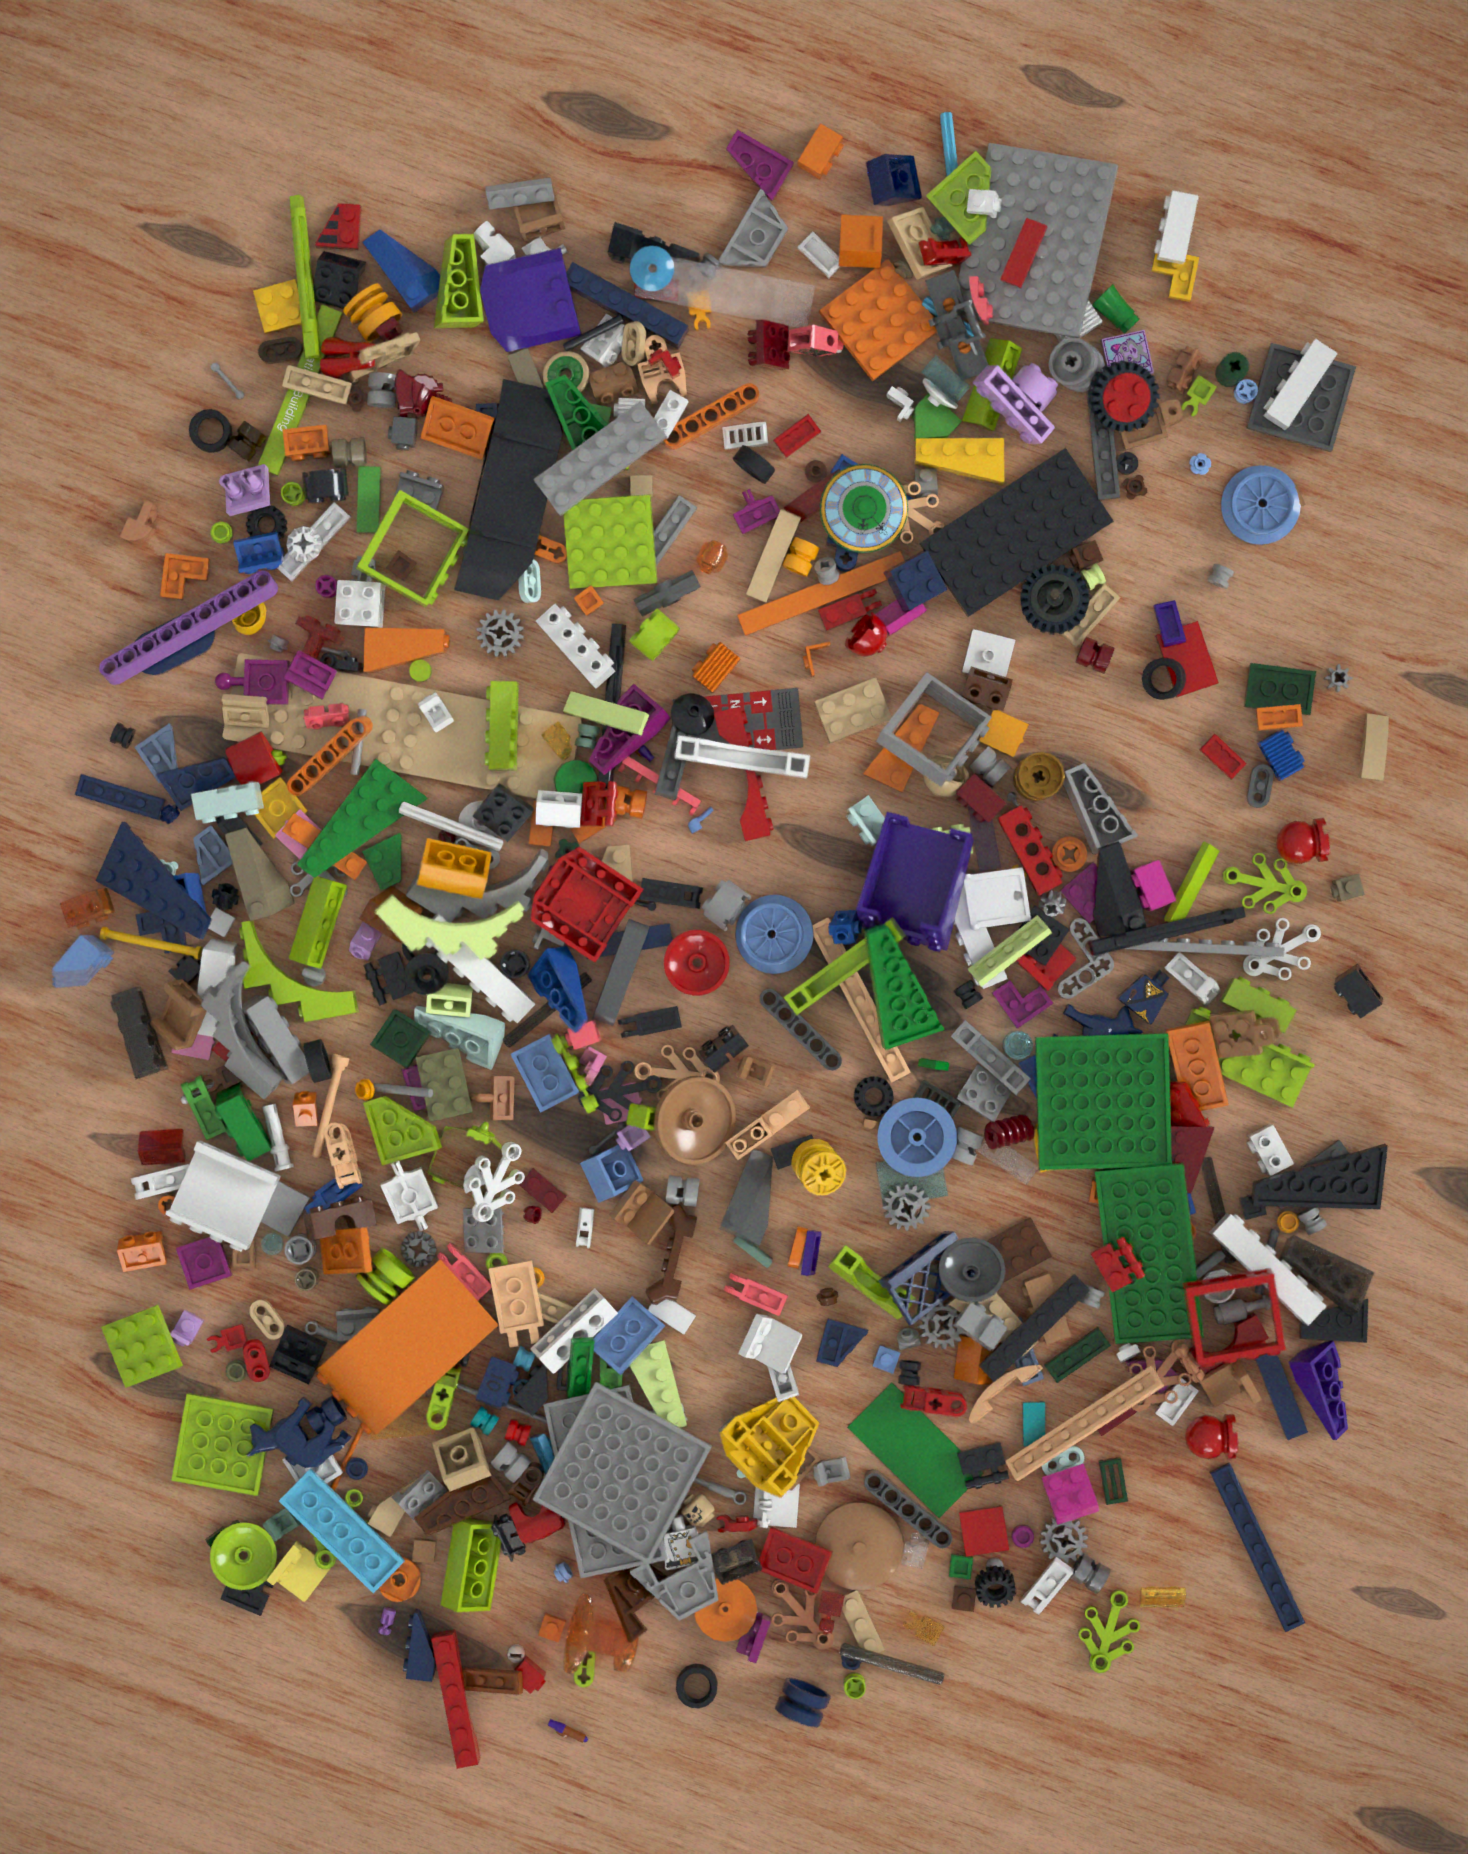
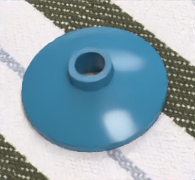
M644 247L637 251L631 260V277L634 283L641 289L647 291L660 290L667 286L673 277V260L660 247ZM650 264H654L657 267L656 272L651 273L648 270Z

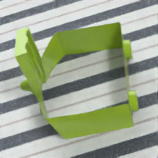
M483 1122L480 1127L456 1128L445 1126L444 1131L450 1129L468 1131L466 1136L474 1137L477 1141L481 1140L484 1144H489L492 1141L500 1150L502 1149V1145L495 1139V1135L488 1131V1122ZM435 1150L427 1174L432 1175V1180L444 1184L446 1181L464 1189V1186L430 1172L437 1150Z

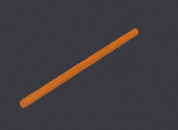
M360 1426L340 1466L343 1473L363 1433V1429ZM343 1473L334 1479L331 1485L334 1491Z

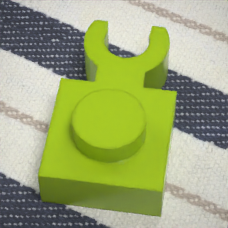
M1198 375L1187 392V395L1192 398L1184 402L1181 409L1184 411L1188 405H1192L1194 411L1191 416L1194 417L1198 413V404L1206 405L1217 386Z

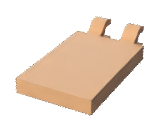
M529 1260L489 1268L500 1334L507 1333L509 1347L511 1348L519 1346L517 1331L529 1329L531 1344L537 1343L541 1339L538 1327L544 1326L533 1261Z

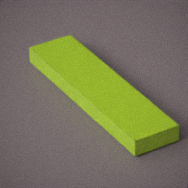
M1202 843L1175 896L1176 901L1172 902L1164 917L1166 922L1186 918L1220 852L1211 844Z

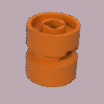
M617 785L618 798L615 800V811H617V814L625 815L629 813L630 817L642 819L648 791L635 789L632 792L629 787ZM625 800H631L630 805L626 804Z

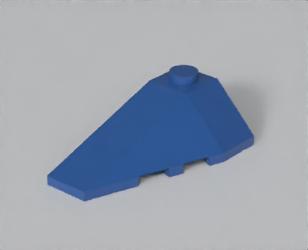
M567 946L548 948L530 970L528 977L539 996H544L549 1001L548 1005L552 1009L556 1008L560 1018L574 1033H577L588 1020L577 963Z

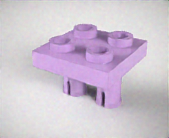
M265 464L220 477L219 483L225 488L226 512L229 516L270 506L269 471Z

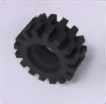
M271 505L250 511L251 514L247 516L248 521L246 522L247 532L250 537L267 534L262 533L258 526L259 521L263 517H271L275 522V527L270 533L277 532L279 541L285 537L287 520L284 514L275 506Z
M870 1076L862 1079L854 1091V1101L857 1108L869 1116H880L886 1113L891 1108L894 1100L890 1084L881 1077ZM878 1088L882 1092L880 1103L871 1105L866 1101L865 1094L868 1089Z
M993 1566L991 1570L990 1567H986V1572L982 1569L980 1575H976V1595L980 1603L983 1601L984 1606H987L988 1603L990 1608H994V1605L1000 1608L1001 1603L1006 1606L1008 1605V1600L1011 1602L1013 1596L1016 1595L1014 1577L1010 1570H1005L1002 1566L1000 1569L997 1566ZM993 1584L1003 1585L999 1589H988Z

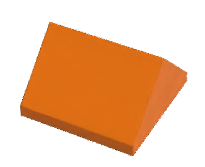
M959 1335L961 1341L958 1342L953 1378L973 1384H992L994 1381L978 1365L993 1350H987L967 1335ZM998 1341L995 1348L1001 1344L1000 1341Z

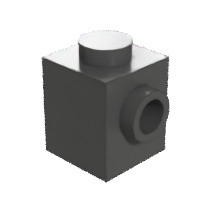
M394 416L393 426H389L388 439L391 440L393 446H396L397 450L409 451V447L415 448L418 425L416 418Z

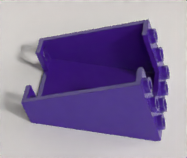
M887 812L856 908L862 928L868 930L883 925L894 918L906 935L902 939L907 940L908 944L914 946L926 945L930 950L937 952L941 950L947 951L974 842L972 833L950 828V834L912 825L908 817Z

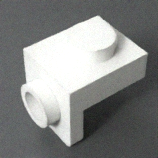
M969 189L967 212L990 215L991 218H996L997 212L1001 210V198H999L996 191Z
M892 386L886 397L903 408L897 420L899 422L903 418L907 420L914 411V408H912L914 401L907 397L909 394L900 387L896 389Z
M437 693L425 697L423 701L418 703L419 708L435 732L454 722V719Z

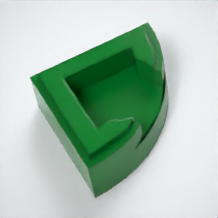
M921 1058L918 1062L920 1067L945 1071L949 1070L950 1064L945 1061Z

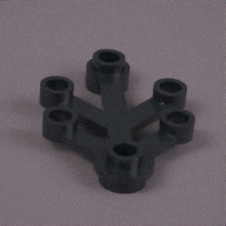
M624 1061L621 1064V1070L607 1090L599 1091L606 1078H610L613 1074V1069L608 1065L600 1068V1074L593 1085L587 1087L586 1090L588 1094H594L599 1104L596 1107L597 1109L608 1115L610 1120L619 1121L622 1117L621 1110L618 1108L612 1109L601 1100L610 1098L629 1110V1106L633 1102L622 1095L645 1090L650 1093H656L662 1088L661 1079L658 1076L652 1075L647 1077L645 1082L621 1086L627 1075L634 1070V1064L631 1061ZM625 1063H629L632 1066L628 1072L623 1068ZM604 1068H609L610 1074L608 1076L602 1074ZM651 1080L657 1081L658 1085L656 1088L650 1087L649 1083ZM581 1090L578 1095V1101L580 1105L584 1107L580 1098L584 1097L585 1095ZM612 1111L619 1112V1117L617 1119L612 1118Z

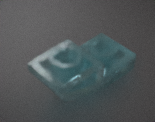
M936 355L922 370V373L955 403L971 387Z

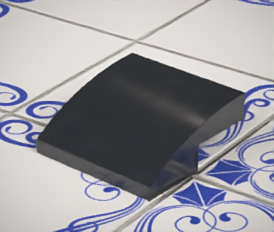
M287 1325L269 1367L309 1385L327 1342Z

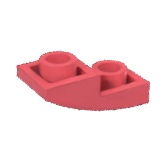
M970 276V291L973 303L983 324L989 325V318H993V306L989 305L987 298H980L984 297V283H980L978 276Z

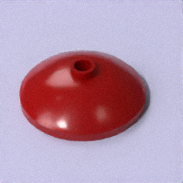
M704 930L683 932L675 937L666 949L664 956L666 976L670 983L682 993L692 996L709 994L721 986L729 972L730 958L726 946L717 936ZM696 958L701 960L699 967L693 965V960Z

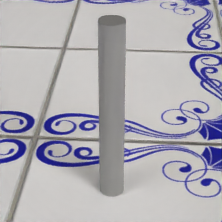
M358 709L357 717L366 716L367 710ZM357 722V729L363 732V725ZM363 740L353 749L351 775H359Z
M374 1084L375 1092L430 1098L433 1096V1090L428 1088Z

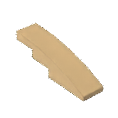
M780 510L747 590V595L767 602L801 517L785 510Z

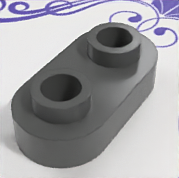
M1257 765L1250 774L1247 802L1254 808L1266 806L1270 799L1274 773L1268 765ZM1259 772H1264L1265 778L1263 780L1258 778ZM1256 793L1261 795L1260 801H1255L1254 795Z

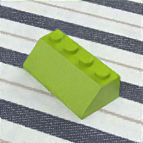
M468 1518L453 1525L441 1606L455 1612L491 1611L501 1548L499 1537H495L491 1525L493 1522Z

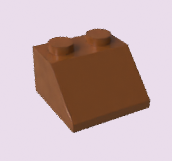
M391 886L369 900L359 919L387 937L404 944L375 912V909L391 895L405 907L421 915L425 907Z

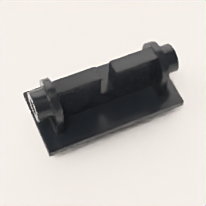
M497 1514L494 1515V1521L491 1525L495 1537H499L501 1541L500 1545L503 1554L508 1555L512 1562L514 1554L523 1555L526 1552V1545L520 1540L518 1534L511 1536L512 1533L517 1532L511 1516L503 1514L499 1519Z

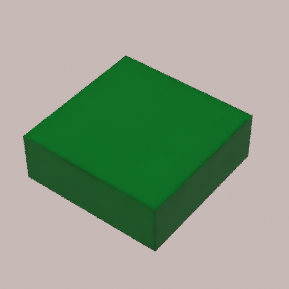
M951 1554L948 1576L971 1580L973 1556L966 1557V1555Z

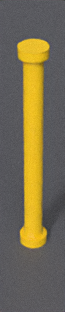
M104 926L100 931V939L102 940L108 938L194 956L198 960L202 957L203 947L201 946L195 948L109 930L108 927Z

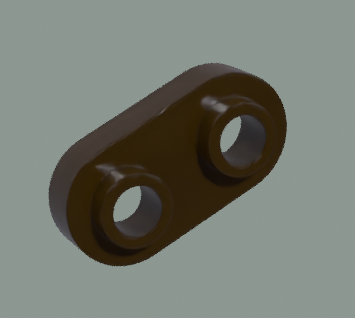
M295 337L268 340L263 342L258 349L259 357L267 364L295 360L303 352L301 342ZM290 346L296 347L293 353L288 352ZM274 350V355L271 357L267 356V351Z

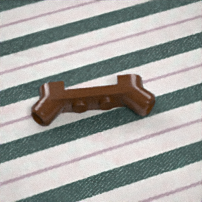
M680 1204L672 1207L674 1213L668 1220L674 1231L673 1238L669 1237L666 1250L670 1251L669 1257L663 1260L661 1271L665 1272L664 1277L646 1288L645 1291L653 1305H658L664 1300L677 1302L682 1281L674 1279L683 1238L684 1236L693 1238L697 1216L686 1214Z

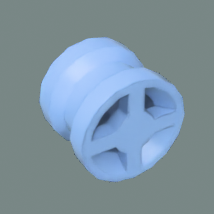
M1249 379L1240 381L1234 389L1236 401L1242 404L1250 403L1258 393L1256 383Z

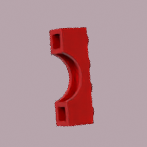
M1251 1313L1245 1320L1234 1323V1337L1231 1343L1223 1350L1266 1343L1265 1340L1269 1339L1256 1314ZM1192 1346V1347L1189 1348V1351H1188V1352H1191L1192 1356L1194 1357L1193 1346ZM1203 1350V1354L1211 1353V1352H1208V1351ZM1223 1361L1216 1362L1211 1367L1199 1365L1198 1369L1201 1368L1206 1375L1211 1370L1217 1369L1225 1363Z

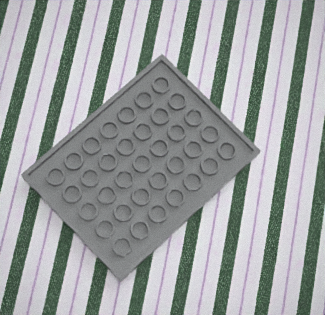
M989 143L985 161L991 167L990 190L996 191L999 198H1001V210L997 212L996 218H991L990 215H987L986 231L970 245L967 243L968 250L971 251L972 256L962 262L958 277L965 301L972 299L969 277L978 276L980 283H984V297L980 298H987L989 305L993 306V318H989V323L1080 338L1119 166L1113 163ZM1026 218L1047 225V230L1023 286L1018 288L1001 281L1000 278ZM973 303L972 306H973L975 315H976V317H977V320H978V321H981V319H980V317H979V315H978V313H977V310H976V308H975V305H974V303ZM964 307L960 308L962 318H967Z

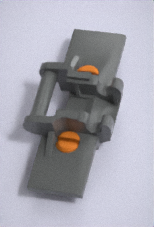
M954 270L925 280L938 315L928 320L930 327L935 326L940 338V341L936 343L938 349L949 346L961 381L979 375L989 365L979 340L986 336L985 333H982L972 306L973 300L965 301ZM964 307L974 335L972 337L968 335L959 310L960 308Z

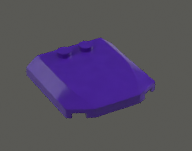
M561 247L485 265L480 292L490 332L506 352L581 335Z

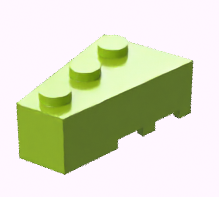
M1241 976L1238 979L1231 978L1220 1002L1237 1011L1254 1010L1256 1020L1266 1017L1276 1018L1279 1023L1280 1032L1285 1033L1297 1009L1289 1006L1290 1002L1280 997L1275 999L1269 996L1271 992L1261 987L1256 989L1250 986L1251 982Z

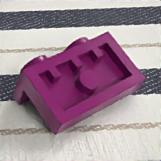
M757 1612L755 1623L749 1632L739 1639L736 1652L747 1655L748 1661L752 1663H757L771 1623V1616Z

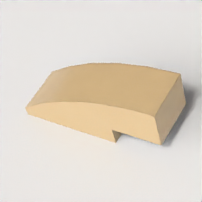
M1366 714L1360 752L1361 762L1358 775L1360 779L1383 781L1388 744V716Z

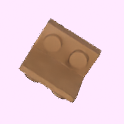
M634 1180L609 1215L614 1220L627 1226L645 1244L650 1245L672 1216L674 1209L651 1188Z
M1236 1359V1362L1225 1363L1212 1372L1207 1373L1200 1382L1214 1407L1219 1406L1242 1392L1245 1398L1250 1397L1254 1404L1262 1400L1238 1359Z

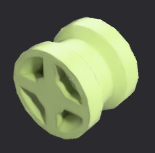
M1097 563L1093 564L1088 570L1080 571L1081 577L1085 580L1089 590L1094 589L1097 584L1106 582Z

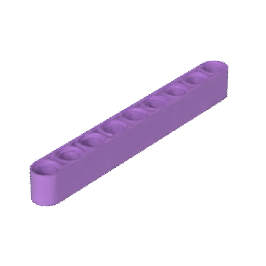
M267 571L256 572L107 657L100 663L99 671L110 684L118 685L273 597L278 591V585Z

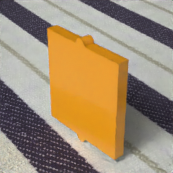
M993 710L992 718L987 724L990 729L983 738L980 737L979 742L1014 757L1020 743L1024 741L1022 738L1029 724L999 710Z

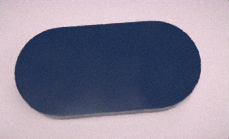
M172 620L143 633L135 641L141 639L142 637L148 635L149 633L155 631L163 625L171 622ZM215 630L142 672L149 675H161L206 653L213 645L216 634Z

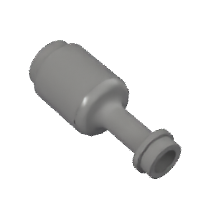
M1262 1295V1299L1249 1303H1244L1241 1298L1219 1303L1217 1307H1213L1216 1322L1218 1325L1222 1323L1227 1325L1245 1320L1247 1313L1261 1308L1269 1310L1271 1308L1269 1295Z

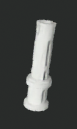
M276 1104L262 1107L272 1145L270 1154H273L276 1165L274 1170L280 1171L294 1167L288 1153L290 1148L288 1144H285Z

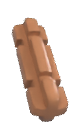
M1184 1343L1178 1344L1174 1352L1180 1358L1179 1360L1188 1374H1191L1192 1380L1195 1383L1201 1382L1205 1374L1201 1368L1198 1369L1199 1366L1191 1352H1188L1187 1346Z

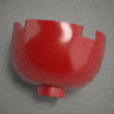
M871 612V616L868 614L864 615L853 626L851 632L854 634L851 639L847 637L845 641L846 648L858 656L868 657L877 652L881 653L887 645L885 642L887 639L886 625L876 614Z

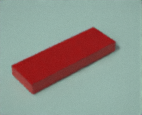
M1026 218L1000 278L1001 281L1022 288L1047 230V225Z

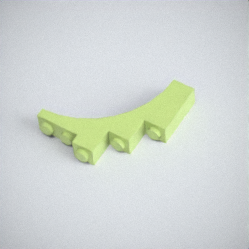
M391 895L375 909V912L411 951L415 948L417 950L421 949L428 942L426 938L429 936L446 956L449 953L455 954L462 947L460 943L464 941L478 958L482 960L484 957L489 959L497 951L495 947L498 945L493 937H500L507 930L505 926L511 921L513 923L517 922L524 915L522 913L524 907L517 900L505 910L491 917L473 922L449 923L421 916L405 907Z

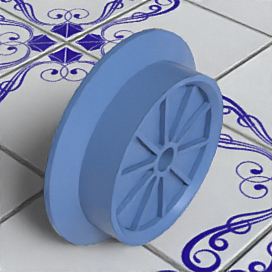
M1264 465L1252 466L1238 472L1228 482L1221 499V512L1225 524L1239 539L1257 545L1270 544L1282 539L1295 526L1300 514L1299 497L1294 482L1281 470ZM1258 502H1264L1265 507H1260Z
M782 895L763 896L751 902L741 913L736 926L737 947L744 960L761 972L770 974L788 972L800 965L809 954L813 943V925L806 910L795 900ZM773 930L776 933V936L774 938L771 937V932Z
M909 1098L896 1103L885 1113L878 1128L877 1139L880 1153L890 1167L906 1176L924 1177L938 1172L950 1161L956 1148L957 1132L952 1117L941 1105L925 1098ZM920 1135L921 1140L915 1141L913 1136Z

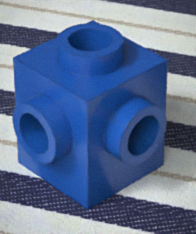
M856 910L835 912L828 926L829 934L833 936L834 944L848 945L856 943L858 935L862 932V924Z

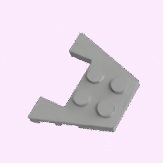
M707 1530L689 1539L698 1561L658 1581L650 1564L637 1566L630 1570L631 1575L644 1585L679 1621L718 1601Z

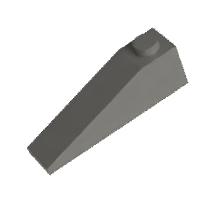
M756 1149L751 1151L719 1227L722 1231L760 1246L768 1227L773 1156Z

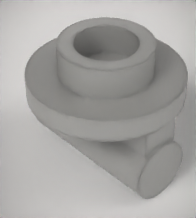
M308 966L303 969L302 976H304V980L308 985L319 986L325 981L326 973L323 967L319 969Z
M904 1328L898 1332L899 1350L921 1345L917 1330Z

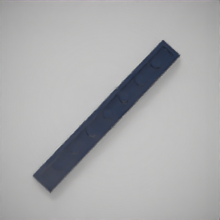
M1227 1463L1210 1471L1284 1631L1288 1632L1305 1624L1231 1464Z

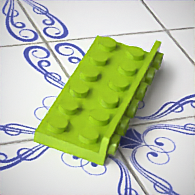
M1201 1006L1198 1009L1192 1008L1185 1025L1210 1020L1212 1011ZM1233 1030L1231 1033L1236 1039L1241 1036L1236 1030ZM1280 1043L1278 1047L1273 1044L1262 1046L1263 1052L1260 1055L1218 1058L1223 1076L1292 1108L1311 1068L1315 1066V1064L1310 1062V1057L1302 1053L1296 1056L1290 1053L1291 1048Z

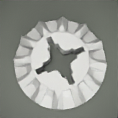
M302 526L294 529L288 535L286 546L289 554L294 559L300 562H308L319 555L322 541L314 529ZM303 535L307 542L313 543L306 546L305 553L301 546L295 545L302 542Z

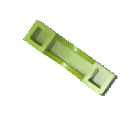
M846 1245L842 1247L830 1262L828 1268L897 1320L903 1317L888 1290L881 1286L879 1282L881 1277L875 1274L865 1264L863 1258ZM900 1286L897 1287L895 1291L898 1296L905 1298L906 1290ZM911 1295L910 1300L915 1301L916 1298Z

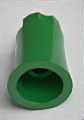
M1114 284L1092 304L1094 309L1104 315L1124 334L1140 320L1134 313L1135 311L1119 294Z

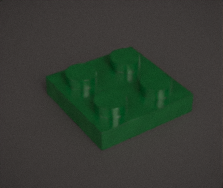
M394 1008L370 1045L408 1069L431 1035V1031Z

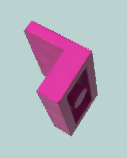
M895 600L877 612L876 615L885 623L887 634L891 636L925 613L927 609L921 604L909 611H903L898 601Z

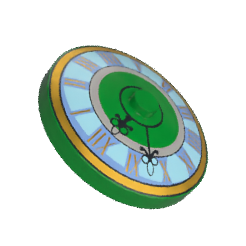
M856 464L839 471L827 483L820 499V518L826 533L837 545L856 553H871L887 547L900 535L908 516V500L901 483L889 471L876 465Z

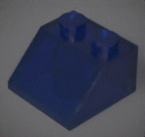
M884 154L866 162L874 205L890 206L922 199L914 156Z

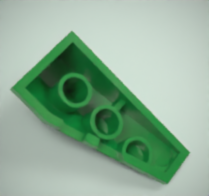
M566 375L545 383L572 451L608 425Z

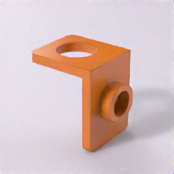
M830 642L805 647L806 656H803L805 669H810L811 677H815L810 651L830 647Z

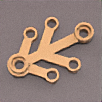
M917 481L902 485L905 493H910L911 495H917L921 491V486ZM916 484L918 491L912 492L910 486ZM933 493L927 497L908 500V516L928 529L930 536L934 534L933 530L936 527L942 529L945 525L940 521L932 522L913 508L923 506L936 507L939 503V498ZM935 497L936 503L929 504L928 499ZM908 516L900 534V539L905 544L911 543L914 538L912 531H910ZM905 533H909L911 535V538L909 540L903 539V535Z
M671 1045L663 1046L661 1054L663 1057L668 1058L677 1070L654 1068L646 1062H641L635 1067V1075L641 1080H646L647 1077L652 1075L675 1079L667 1087L661 1088L657 1092L658 1100L661 1099L659 1097L661 1091H666L675 1082L686 1077H705L706 1074L710 1073L713 1075V1080L718 1083L720 1081L719 1072L714 1073L710 1067H706L697 1057L696 1051L692 1047L685 1048L683 1056L686 1060L692 1062L698 1072L689 1071L674 1053V1048ZM670 1047L672 1054L665 1055L664 1048ZM688 1049L694 1052V1055L691 1058H688L685 1055V1052ZM641 1067H646L648 1069V1073L646 1075H642L639 1070Z

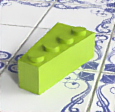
M453 234L445 240L434 328L476 327L484 321L474 234Z

